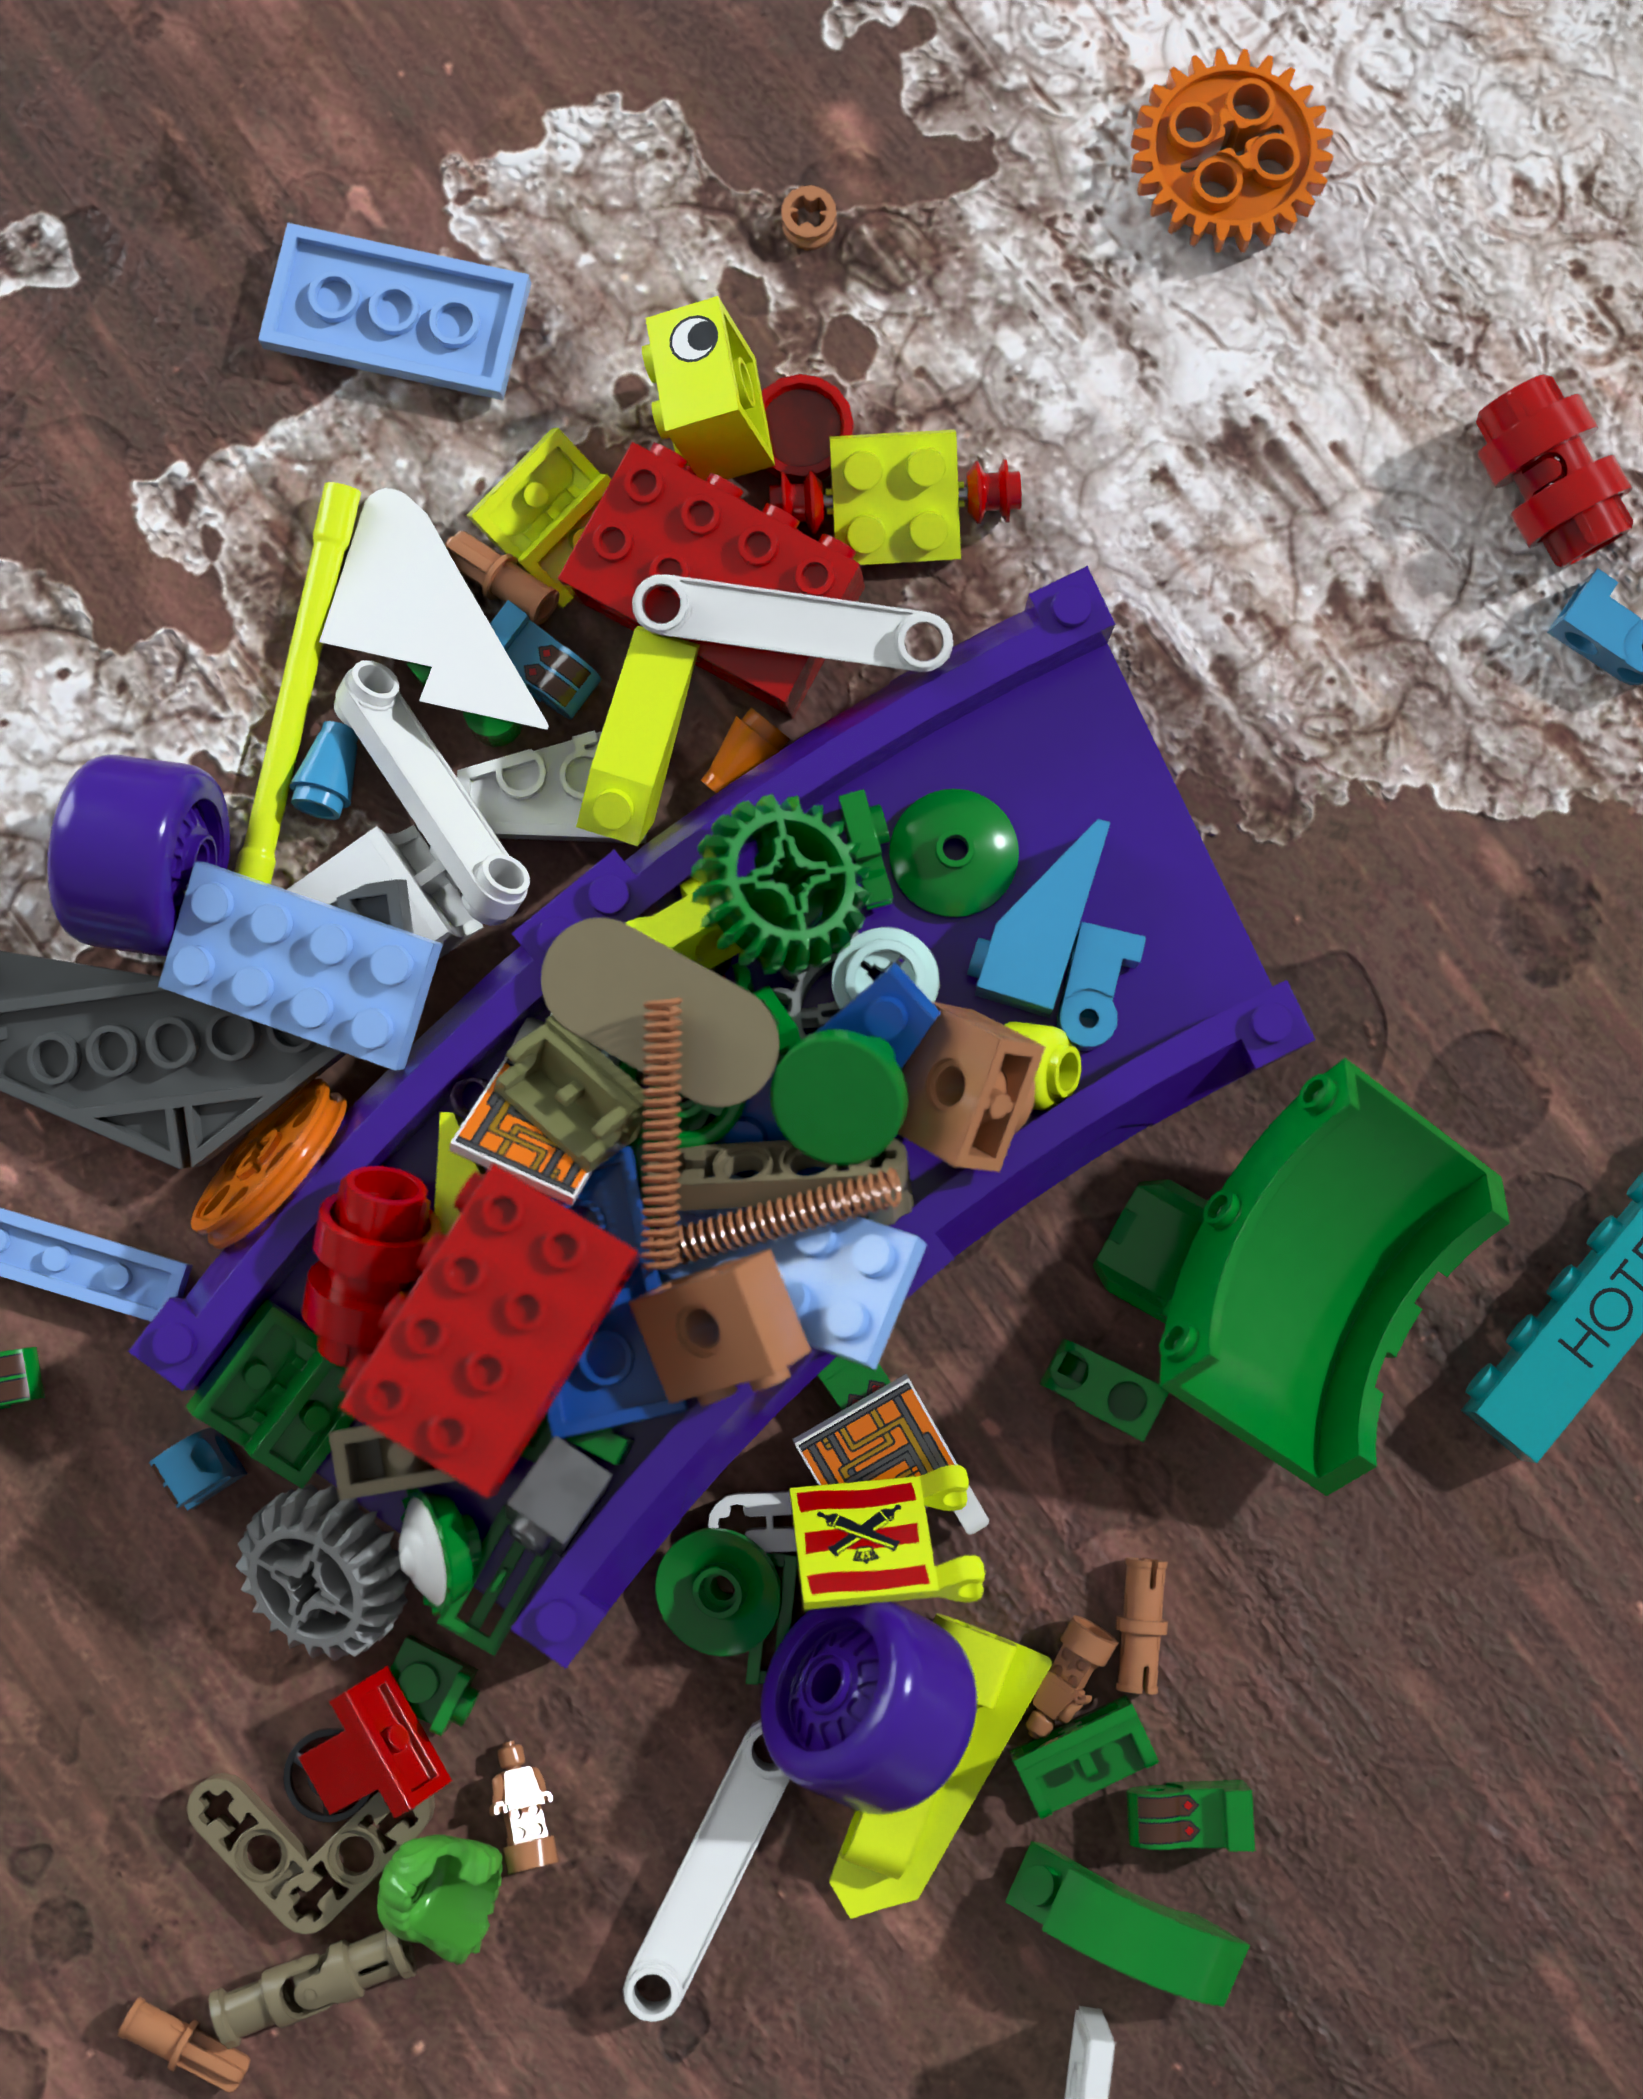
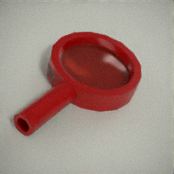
M797 374L779 378L762 390L775 466L765 470L781 479V472H784L790 482L799 484L804 483L808 471L813 470L817 477L823 480L831 474L829 437L854 434V422L850 405L837 387L821 377ZM690 465L685 467V469L696 475Z

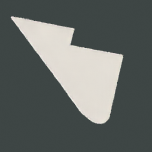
M383 488L375 491L364 503L319 642L432 667L421 694L420 702L548 730L549 725L459 572L428 514L399 490Z

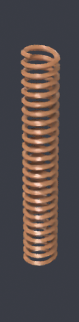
M680 996L675 999L647 1001L642 1005L645 1009L656 1010L655 1012H646L642 1017L645 1020L657 1021L655 1023H646L642 1028L645 1031L659 1032L646 1034L642 1039L645 1042L660 1043L646 1045L642 1050L645 1053L661 1054L645 1056L642 1061L646 1064L663 1065L645 1067L642 1070L644 1074L663 1077L645 1078L642 1083L647 1086L663 1088H650L642 1092L644 1096L662 1099L644 1100L641 1103L644 1107L660 1108L661 1110L644 1111L641 1115L644 1118L662 1120L647 1121L641 1126L644 1129L663 1131L646 1132L641 1137L644 1140L665 1142L645 1143L641 1148L645 1151L666 1153L644 1154L641 1159L647 1162L667 1164L644 1165L641 1168L643 1172L666 1174L644 1176L641 1179L643 1183L666 1185L643 1187L641 1189L643 1194L665 1196L643 1198L641 1202L644 1205L666 1206L664 1208L643 1209L641 1213L644 1216L667 1218L643 1220L641 1224L648 1227L668 1228L662 1230H643L640 1233L643 1237L668 1239L643 1241L640 1244L643 1248L668 1250L643 1252L640 1255L643 1259L667 1261L643 1263L641 1266L643 1270L671 1268L681 1262L675 1256L681 1251L676 1246L681 1240L676 1233L681 1228L675 1224L681 1219L675 1213L681 1208L675 1202L681 1197L675 1191L681 1187V1184L676 1181L681 1176V1173L676 1170L681 1165V1162L676 1159L681 1154V1151L675 1147L682 1142L675 1136L679 1135L682 1131L674 1125H678L682 1121L679 1116L675 1115L682 1110L679 1105L675 1104L682 1100L681 1096L676 1094V1092L682 1089L680 1084L676 1083V1081L682 1078L680 1073L676 1072L682 1065L679 1061H675L682 1054L674 1049L680 1048L683 1044L680 1040L674 1038L680 1037L683 1033L680 1029L673 1028L683 1023L680 1018L674 1017L683 1012L680 1007L674 1006L679 1005L683 1001Z
M889 1167L887 1175L884 1171L879 1170L877 1178L874 1174L869 1173L867 1181L859 1175L856 1182L849 1178L846 1185L839 1181L836 1188L832 1184H828L826 1191L819 1186L816 1193L808 1189L806 1196L798 1192L796 1199L792 1195H788L786 1202L779 1197L776 1204L768 1200L766 1207L762 1203H758L756 1209L748 1206L745 1212L739 1208L736 1214L732 1211H729L726 1217L719 1214L717 1220L709 1216L707 1223L699 1219L697 1225L689 1222L687 1228L681 1224L679 1225L681 1229L676 1233L681 1239L676 1246L681 1251L675 1256L685 1265L690 1260L697 1262L700 1257L707 1259L709 1255L717 1256L719 1252L727 1254L729 1249L737 1251L739 1246L744 1249L749 1244L756 1246L759 1241L766 1243L769 1238L771 1240H776L778 1236L786 1238L788 1233L796 1235L799 1230L801 1232H806L808 1228L815 1230L818 1225L826 1227L828 1222L836 1224L839 1219L844 1222L847 1221L848 1217L856 1219L859 1214L866 1216L869 1211L877 1213L879 1208L885 1211L889 1205L897 1208L901 1201V1185L898 1174L894 1168ZM891 1190H895V1201L891 1199ZM881 1194L885 1200L884 1204L881 1202ZM871 1197L875 1203L874 1207L871 1205ZM861 1200L865 1206L864 1209L861 1208ZM851 1204L854 1207V1212L851 1211ZM841 1207L844 1210V1215L841 1214ZM831 1210L834 1213V1218L831 1217ZM649 1237L648 1241L668 1240L663 1238ZM649 1248V1251L656 1252V1249ZM653 1259L655 1263L662 1262L661 1260Z

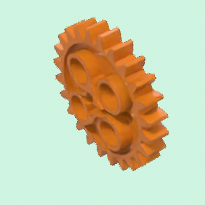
M1217 49L1212 67L1207 68L1203 61L1197 55L1191 57L1188 77L1177 68L1172 67L1169 70L1166 81L1168 89L1154 84L1148 100L1151 106L1141 105L1136 123L1142 128L1134 129L1130 145L1133 149L1140 151L1133 155L1130 167L1131 172L1145 174L1139 181L1137 188L1138 196L1156 194L1157 196L1152 202L1149 214L1155 217L1169 211L1172 214L1168 232L1171 235L1185 224L1191 227L1190 245L1194 247L1205 233L1213 235L1214 250L1219 253L1227 237H1234L1240 252H1246L1251 235L1255 233L1267 247L1271 245L1275 236V225L1285 233L1291 234L1298 221L1296 214L1308 217L1311 214L1315 205V200L1312 196H1321L1328 181L1321 173L1328 172L1334 155L1323 149L1329 146L1333 130L1316 128L1322 123L1327 109L1325 106L1307 108L1306 105L1314 87L1309 84L1294 90L1290 86L1295 73L1293 67L1285 70L1278 77L1271 74L1273 56L1268 55L1260 66L1256 68L1250 66L1248 49L1241 51L1237 64H1228L1223 50ZM1241 105L1251 106L1258 111L1261 117L1256 119L1243 118L1234 108ZM1187 127L1199 131L1205 139L1198 142L1186 141L1177 131ZM1274 129H1278L1282 133H1272L1265 135L1266 132H1269ZM1223 146H1226V147H1227L1226 149H1223V150L1220 151L1221 147H1223ZM1243 151L1242 155H1236V153ZM1267 159L1274 160L1282 165L1285 173L1278 175L1269 174L1261 168L1258 162ZM1181 167H1182V168H1194V167H1197V169H1196V170H1193V171H1191V172L1186 173V172H1183V171L1181 170ZM1208 182L1219 183L1226 188L1229 195L1220 198L1212 197L1205 193L1201 185Z

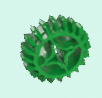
M773 794L762 796L755 806L748 800L739 803L731 811L732 816L728 814L726 816L721 815L711 826L713 835H706L698 845L697 852L704 859H699L692 866L690 876L702 882L703 885L693 892L691 902L710 906L711 909L701 919V927L712 928L718 925L724 934L717 941V949L725 950L733 943L741 948L739 952V966H747L757 956H760L764 975L768 973L774 974L781 968L782 964L789 975L800 974L807 968L808 963L813 968L824 966L831 960L832 953L840 954L851 944L852 938L850 934H854L862 928L866 919L858 910H861L869 903L872 894L858 886V884L868 877L870 868L853 864L851 859L859 852L861 843L849 842L844 844L839 838V835L843 832L845 821H836L829 827L822 822L823 804L814 805L806 814L802 813L798 795L788 797L781 806ZM756 841L759 854L754 858L755 869L746 877L737 878V860L742 846ZM817 892H823L824 906L817 927L806 929L804 916L809 912L808 900ZM752 909L758 911L765 918V920L758 916Z

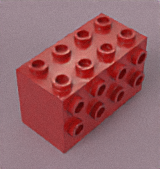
M634 442L630 444L558 577V580L577 602L633 632L637 626L643 627L638 623L633 613L632 599L634 593L643 580L653 575L666 574L854 602L858 601L865 588L861 566L853 559L856 551L827 534H822L819 541L814 540L797 529L800 522L791 514L769 503L765 504L762 511L749 505L741 499L743 491L738 486L714 473H709L706 481L697 477L684 468L687 461L682 456L655 442L650 450ZM659 586L653 589L645 601V611L648 617L658 624L672 621L678 615L681 607L677 591L668 586ZM680 638L700 645L695 666L791 718H794L825 661V658Z
M493 1163L485 1176L475 1171L466 1181L453 1205L454 1208L459 1210V1218L447 1236L439 1231L432 1236L415 1266L424 1272L410 1296L399 1291L393 1298L377 1326L386 1332L385 1336L373 1355L361 1352L357 1356L339 1386L341 1390L348 1393L339 1408L486 1498L496 1495L640 1261L638 1251Z

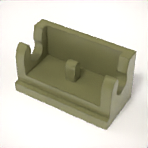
M553 1015L546 1019L545 1024L519 1040L506 1053V1057L515 1065L509 1067L496 1078L494 1090L587 1173H590L640 1137L641 1125L644 1122V1117L641 1114L647 1111V1107H644L641 1103L644 1100H649L650 1097L644 1096L642 1094L644 1089L594 1045L563 1027Z

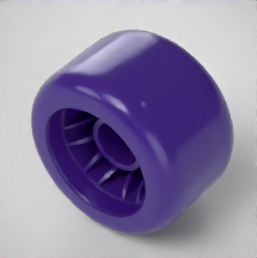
M102 755L82 765L73 774L61 795L54 815L48 847L47 876L49 895L55 916L65 932L80 943L93 947L154 956H167L194 863L206 862L227 870L229 867L230 822L226 800L220 786L203 769L184 763L125 755Z
M893 1601L810 1609L791 1627L782 1639L766 1673L761 1696V1727L765 1745L782 1773L794 1783L811 1792L868 1814L888 1815L906 1811L923 1803L936 1793L950 1778L965 1753L973 1731L977 1709V1688L974 1671L964 1649L951 1633L937 1623Z

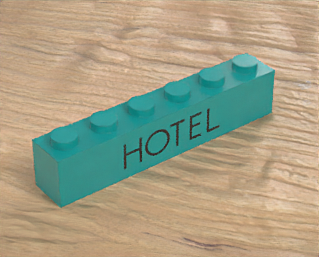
M1643 1172L1629 1187L1626 1195L1632 1201L1617 1219L1613 1215L1608 1216L1589 1236L1586 1244L1592 1250L1577 1268L1572 1264L1565 1267L1549 1285L1546 1294L1552 1299L1537 1317L1528 1314L1509 1334L1506 1343L1511 1349L1496 1367L1491 1363L1487 1364L1476 1374L1466 1388L1465 1393L1471 1398L1461 1411L1521 1461L1539 1462L1643 1334Z

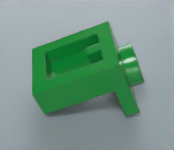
M408 1635L390 1671L417 1718L431 1724L429 1731L440 1737L449 1729L452 1722L463 1727L480 1694L479 1690L471 1687L479 1669L412 1635Z

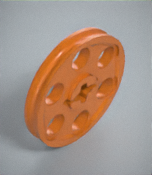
M317 1078L261 1120L229 1155L206 1187L193 1212L191 1228L197 1234H208V1242L213 1247L222 1249L236 1243L260 1225L294 1191L324 1153L344 1118L347 1108L346 1098L340 1093H330L329 1084L325 1080Z

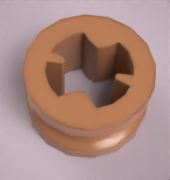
M812 185L801 186L791 191L784 199L781 208L783 232L787 240L795 247L804 250H815L827 245L834 237L837 228L836 204L833 198L824 189ZM804 207L806 211L813 213L820 209V225L814 227L811 223L805 222L798 226V210Z

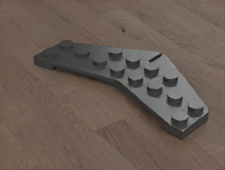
M395 879L368 883L337 897V901L329 904L413 933L407 880ZM0 951V1091L178 1169L189 1168L191 1163L192 1168L205 1165L347 1054L158 987L160 976Z

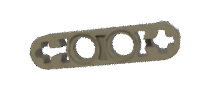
M895 1138L884 1151L874 1158L853 1165H833L817 1161L799 1151L788 1140L707 1144L680 1148L681 1154L676 1158L681 1162V1165L676 1168L681 1173V1176L676 1179L681 1184V1187L675 1190L681 1195L675 1201L681 1206L678 1211L757 1207L758 1203L766 1206L768 1200L776 1204L779 1197L786 1202L788 1195H792L796 1199L798 1192L806 1196L808 1189L816 1193L819 1186L826 1191L828 1184H832L836 1188L839 1181L846 1185L849 1178L856 1182L859 1175L864 1177L866 1181L869 1173L874 1174L877 1178L879 1170L884 1171L887 1175L889 1167L896 1170L900 1180L901 1201L897 1208L889 1205L885 1211L879 1208L877 1213L869 1211L866 1216L861 1214L858 1216L886 1226L895 1224L901 1216L911 1213L914 1206L906 1148ZM648 1162L647 1165H657V1164H667V1163ZM805 1168H826L824 1172L817 1175H796L797 1172ZM756 1170L760 1172L758 1175L747 1179L737 1180L730 1178L741 1171ZM647 1172V1176L666 1175ZM649 1183L650 1187H654V1186H666V1185H663V1184H652V1183ZM891 1190V1199L895 1201V1190ZM652 1194V1198H653V1197H665L664 1195H655V1194ZM881 1194V1202L884 1204L885 1200ZM871 1197V1205L874 1207L875 1203ZM861 1200V1208L864 1209L865 1206Z

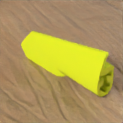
M936 1613L933 1622L940 1625L957 1639L967 1654L974 1671L977 1688V1709L973 1731L957 1768L944 1785L923 1803L906 1811L888 1815H875L857 1810L854 1811L829 1879V1883L850 1919L919 1899L1011 1735L1050 1670L1052 1660L1049 1656L971 1624Z

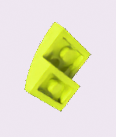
M552 428L466 516L501 552L517 557V563L520 568L548 587L556 589L560 594L558 605L564 608L573 597L558 580V577L607 489L611 478L607 474H601L559 428Z

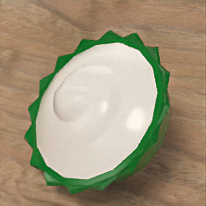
M417 1487L414 1489L410 1488L406 1490L408 1496L402 1499L405 1512L400 1518L403 1523L399 1544L401 1568L406 1575L411 1577L415 1588L423 1594L424 1605L432 1606V1614L436 1616L440 1613V1615L444 1616L447 1608L466 1595L472 1586L473 1567L479 1566L482 1558L480 1537L472 1517L467 1513L460 1515L455 1503L447 1495L423 1493Z

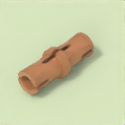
M1126 1557L1125 1564L1127 1567L1123 1615L1116 1616L1115 1626L1116 1630L1122 1631L1116 1690L1135 1694H1142V1690H1144L1146 1694H1158L1157 1680L1161 1635H1167L1168 1621L1162 1619L1165 1573L1168 1562L1150 1558H1141L1139 1560L1136 1557Z

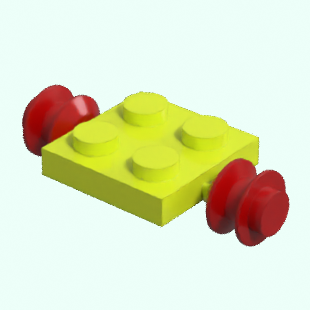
M955 429L829 437L832 488H826V495H823L822 481L813 470L808 471L804 483L791 484L786 474L781 472L782 485H769L770 504L791 514L799 522H806L812 534H816L824 522V508H827V515L833 514L834 538L856 551L853 559L860 565L961 559L959 507H965L964 500H966L967 512L977 524L982 523L986 511H999L1005 523H1009L1010 510L1021 509L1022 505L1020 472H1009L1007 459L1002 460L998 472L985 473L979 461H974L966 473L965 487L964 481H958L957 436Z

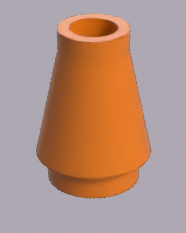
M751 707L742 719L736 715L710 769L701 781L717 794L733 781L781 751L790 738Z

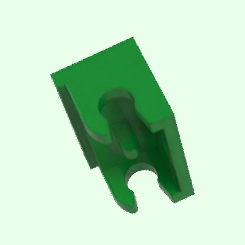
M1126 1695L1053 1729L1047 1738H1034L1009 1750L1041 1820L1075 1801L1144 1768L1148 1769L1159 1762L1138 1714Z

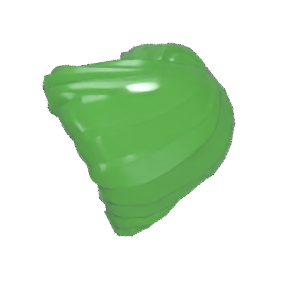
M430 1835L404 1842L392 1855V1859L385 1866L379 1881L380 1889L377 1910L380 1922L385 1929L400 1939L422 1943L450 1963L453 1962L456 1965L465 1963L468 1955L479 1953L482 1939L490 1926L487 1916L494 1912L495 1901L499 1895V1887L502 1883L503 1856L498 1848L492 1845L448 1835Z

